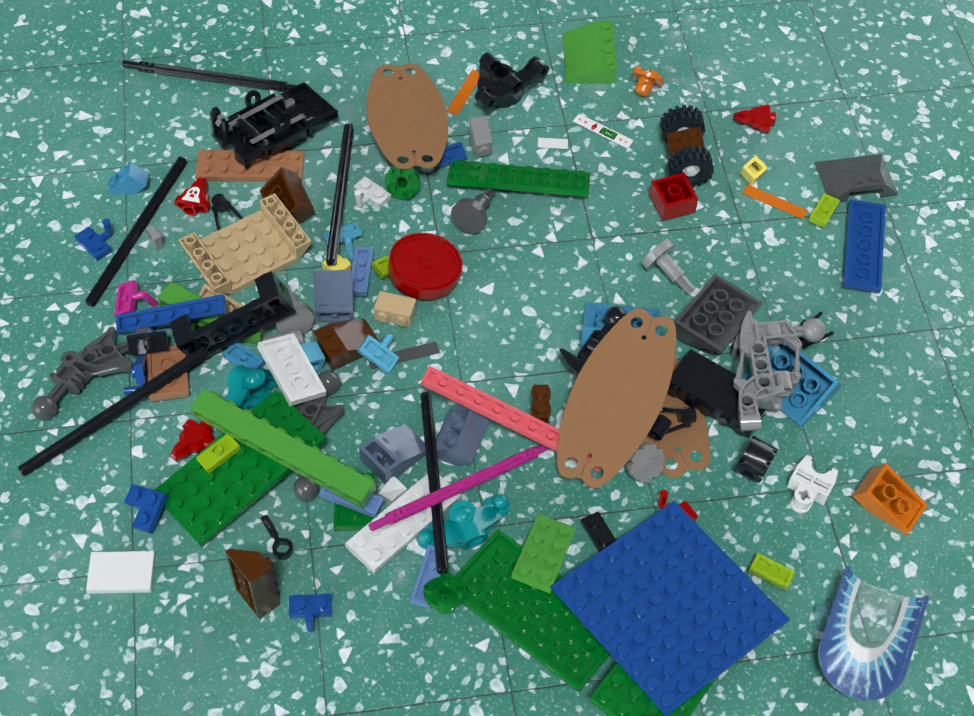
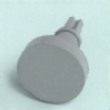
M668 238L657 245L641 263L647 270L652 269L658 264L673 284L677 282L690 295L696 288L684 276L686 272L669 256L675 248V244Z
M286 285L296 313L276 322L277 329L280 333L301 329L303 335L313 326L314 316L312 310L306 303L297 301V297L292 293L290 285Z

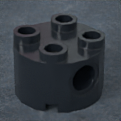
M753 435L734 470L754 482L760 483L778 449Z

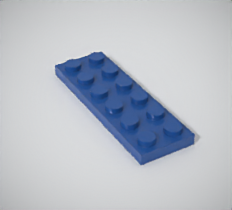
M850 199L848 204L843 288L880 293L882 287L886 205Z

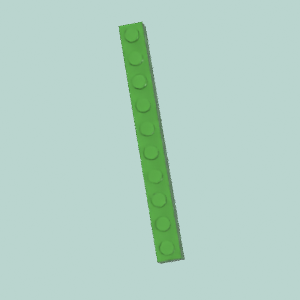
M203 389L190 407L193 416L362 509L365 508L376 491L374 479L368 474L362 475L356 472L357 470L349 464L345 466L339 463L336 457L323 454L314 445L311 447L306 445L297 436L293 438L283 428L271 426L268 420L264 418L258 419L248 409L242 410L238 408L237 404L233 401L223 400L214 391L209 392Z

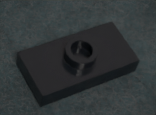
M166 330L127 335L130 356L169 351Z

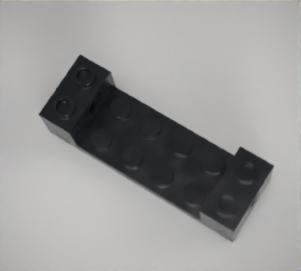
M269 271L254 279L260 298L252 300L250 303L234 309L232 312L201 327L187 314L169 322L176 347L186 356L203 347L209 357L296 313L288 288L272 271Z

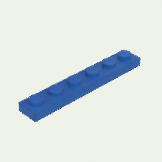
M221 294L115 315L117 334L134 333L140 327L154 329L170 326L169 322L185 314L193 321L226 315L225 296Z

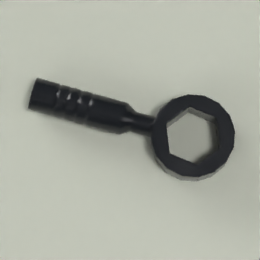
M268 515L262 516L261 521L271 538L275 540L272 545L273 555L279 560L290 558L293 554L292 542L287 538H279L278 532ZM280 545H287L289 547L285 553L277 552V548Z

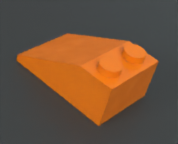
M887 463L872 467L852 495L867 511L905 535L909 534L928 506Z

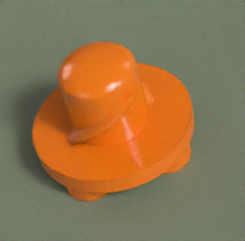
M635 66L631 73L632 76L639 79L635 86V92L641 96H649L653 85L663 86L664 78L658 76L659 73L649 70V72H646L643 68Z

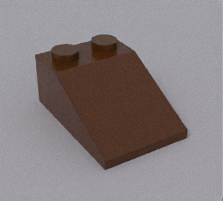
M365 319L329 323L313 331L314 341L318 343L331 371L364 357L357 352V349L367 335L380 342Z

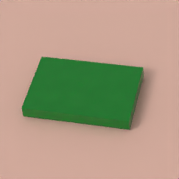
M360 473V474H362V475H363V474H368L369 476H371V477L374 479V482H375V475H374V473ZM334 503V532L360 531L374 519Z

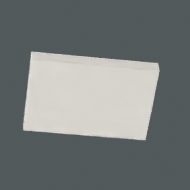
M91 552L86 587L87 594L151 593L155 552Z

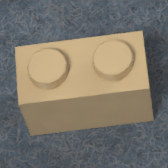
M380 291L374 306V320L411 327L417 310L416 299Z

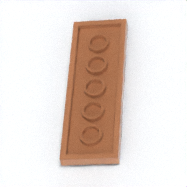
M199 150L195 179L197 180L201 177L206 178V181L268 182L282 167L296 172L302 182L304 151H283L274 154L268 152L267 158L259 157L250 162L249 165L244 166L241 162L238 163L235 160L234 150Z

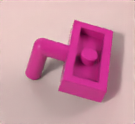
M134 280L119 284L114 316L135 312L136 300L142 298L152 307H155L158 302L145 290L137 292L138 283Z

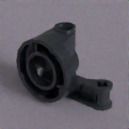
M487 52L479 60V79L477 81L475 99L484 104V108L487 110L493 107L508 108L516 105L522 99L524 88L545 77L549 71V66L543 64L537 56H534L523 69L516 72L509 65L501 63L491 53Z

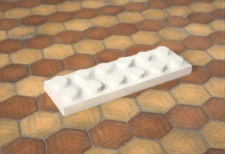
M428 474L371 522L385 517V514L430 494ZM439 475L441 488L450 485ZM461 493L442 501L443 514L461 499ZM431 507L393 525L388 524L375 531L369 529L368 523L345 543V547L375 574L412 542L422 529L432 524Z

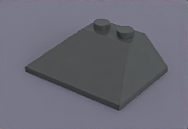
M882 154L815 162L826 194L839 199L840 203L847 202L849 194L853 192L878 190L880 198L898 195Z

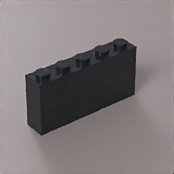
M690 349L672 373L668 389L669 395L684 401L688 406L695 407L704 415L710 416L721 425L731 428L741 436L749 439L754 432L740 431L738 415L739 392L733 386L736 374ZM758 408L761 420L769 409Z

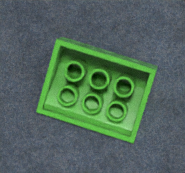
M596 21L562 33L566 83H616L617 60L613 21Z

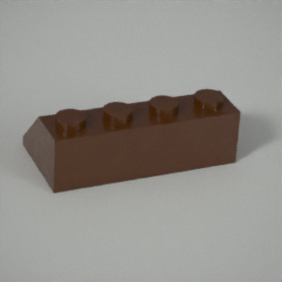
M226 550L225 553L235 589L256 616L261 619L280 605V592L277 589L278 583L275 580L276 574L273 571L274 564L269 557L264 558L257 551Z

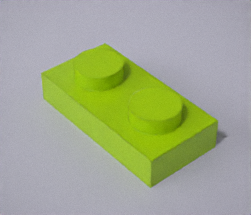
M824 193L808 221L825 228L837 209L840 200Z

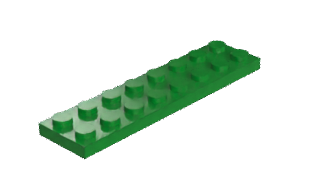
M455 160L450 162L447 185L589 197L590 172L582 170L569 171L567 169L557 170L547 167L535 168L532 166H515L513 164L501 165L497 163Z

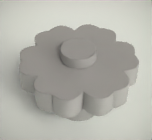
M642 442L626 466L629 475L640 483H649L652 477L657 478L664 468L662 464L665 460L663 450L651 442Z

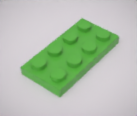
M538 513L511 578L551 593L552 589L550 587L555 583L577 528Z

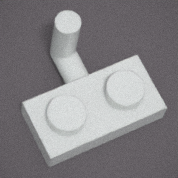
M363 177L353 186L355 205L357 207H362L369 201L380 209L391 199L390 193L367 177Z

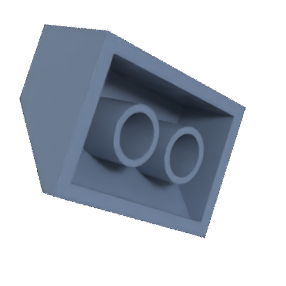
M463 405L451 407L436 438L438 460L456 466L471 464L475 458L477 448L482 442L483 434L489 425L490 419Z

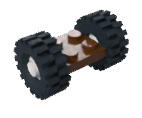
M682 105L679 108V106H675L674 110L670 108L668 110L669 113L665 112L660 119L662 138L668 143L670 158H668L667 163L669 176L685 173L692 188H694V185L701 186L702 182H708V179H711L712 174H714L711 154L709 151L707 152L703 141V133L706 131L701 110L699 111L697 107L693 108L692 105H689V107Z

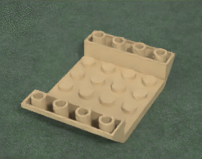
M275 193L259 200V211L202 239H199L196 233L193 232L178 240L214 292L233 295L255 284L254 279L269 271L275 274L297 263L311 245V239Z

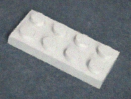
M294 333L258 342L257 348L289 406L326 396V389Z

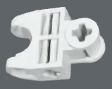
M806 455L797 465L787 485L788 488L795 491L790 502L791 508L800 514L807 513L814 501L824 506L838 474V470L835 468L823 474L816 472L812 468L813 457Z

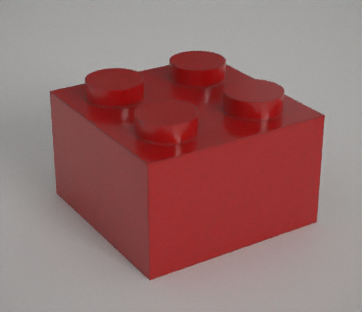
M685 173L651 181L649 195L662 221L696 212L698 197Z

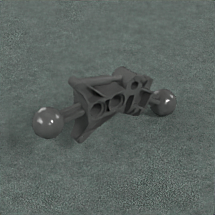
M109 327L106 333L85 346L78 354L75 351L63 353L61 356L62 363L56 369L57 372L49 374L51 381L56 385L47 396H39L33 401L31 405L33 415L40 420L51 419L57 412L56 402L65 391L74 395L79 394L80 390L84 388V385L88 383L92 376L98 375L100 377L118 372H132L133 361L122 356V354L129 352L127 341L115 345L117 333L114 327ZM140 327L134 334L155 331L150 327Z
M330 370L323 371L318 375L327 391L326 396L293 405L323 435L336 420L345 414L342 404L334 406L324 404L328 395L337 392L341 383L337 373ZM297 473L298 479L293 487L294 495L303 502L315 499L318 495L319 485Z

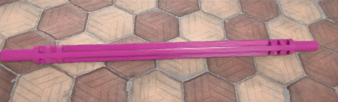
M544 445L528 448L386 513L385 517L369 523V529L375 531L385 525H393L537 458L539 454L550 450V448Z

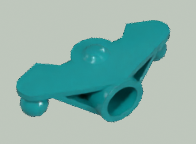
M238 365L228 375L227 386L229 390L226 401H233L242 410L249 409L250 407L254 408L270 395L269 391L279 386L269 369Z
M498 494L493 498H486L483 506L475 507L471 502L464 500L454 503L449 509V519L444 522L447 548L461 547L463 550H468L482 544L488 538L487 533L509 512L510 503L508 498L503 494ZM429 524L418 533V545L424 550L427 549L428 545L435 546L433 524Z

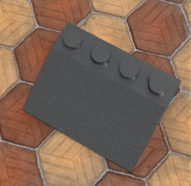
M714 274L675 319L676 338L686 344L721 354L741 331L747 312L751 311L753 316L761 307L762 302L719 275Z

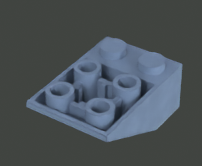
M313 271L316 323L354 320L352 271Z
M406 424L374 436L359 448L360 460L386 484L393 476L397 478L426 455L425 442Z

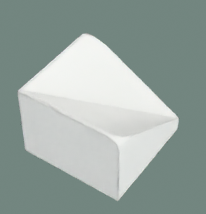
M393 476L381 489L379 495L391 505L407 491V488Z

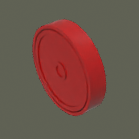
M413 233L402 237L393 245L389 255L387 270L390 280L402 293L420 300H435L447 296L457 287L462 272V258L456 247L443 237L431 233Z

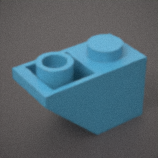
M130 162L127 166L122 167L117 174L109 178L108 193L137 194L147 186L149 172Z

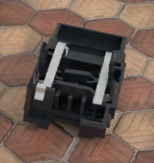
M305 82L278 96L271 94L262 100L257 90L249 91L245 97L246 108L230 115L228 121L225 120L217 106L212 108L210 112L212 137L218 141L222 148L229 144L236 147L234 149L235 160L238 163L241 162L244 166L249 165L250 162L259 157L267 158L268 152L270 154L283 152L296 145L298 140L306 137V132L310 135L314 128L338 117V110ZM253 96H255L254 104L251 103V98ZM265 108L270 114H272L275 117V119L268 115L266 112H264L263 109Z

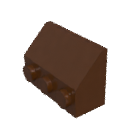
M280 167L260 190L263 199L275 193L298 224L304 223L315 211L298 174L294 171Z

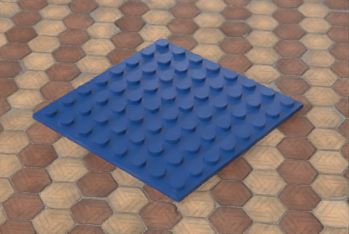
M675 501L662 508L550 587L665 716L671 714L790 620Z

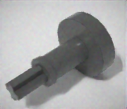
M488 188L484 193L478 194L475 199H460L451 210L454 224L465 233H478L487 223L485 209L489 207L490 200L496 194V191Z

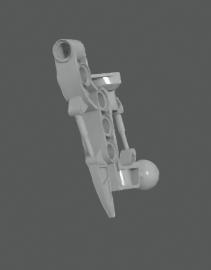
M751 311L747 312L741 327V356L733 383L734 388L739 392L738 415L741 432L761 429V416L758 408L782 410V398L794 393V388L797 387L801 378L799 354L802 342L798 337H803L809 342L820 341L826 333L825 325L821 320L810 318L802 326L792 327L787 320L753 324ZM769 345H788L796 352L794 372H772L768 352ZM744 356L749 358L752 377L748 380L741 378Z

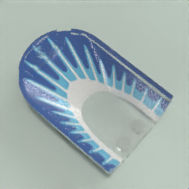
M846 565L818 652L821 669L830 684L844 695L863 701L879 700L892 694L903 682L907 673L929 596L902 597L861 581L850 571V566Z

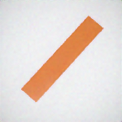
M472 69L447 108V112L458 115L477 85L479 71Z
M748 184L742 192L747 196L801 219L804 218L808 211Z

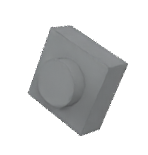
M153 225L146 227L148 239L158 251L164 248L162 243L164 237L160 230L156 231Z

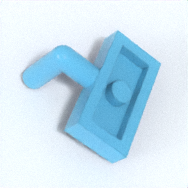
M356 222L342 226L340 231L339 244L340 242L345 243L348 259L354 258L351 240L362 235L361 228ZM330 231L322 233L323 240L327 245Z
M392 334L381 337L380 342L367 335L357 349L358 353L385 373H389L399 359L396 354L387 348L393 340Z

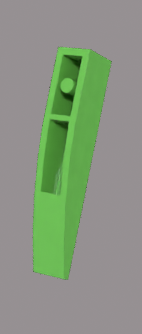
M173 282L157 296L159 306L201 299L198 294L191 293L182 285H177ZM224 315L195 320L194 322L201 327ZM260 330L239 342L258 345V342L263 341L262 332Z

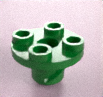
M391 167L385 176L386 191L398 199L412 198L420 188L419 174L413 167L409 169Z
M450 573L442 574L440 577H436L424 585L425 601L431 607L436 608L441 614L452 613L466 598L465 584Z

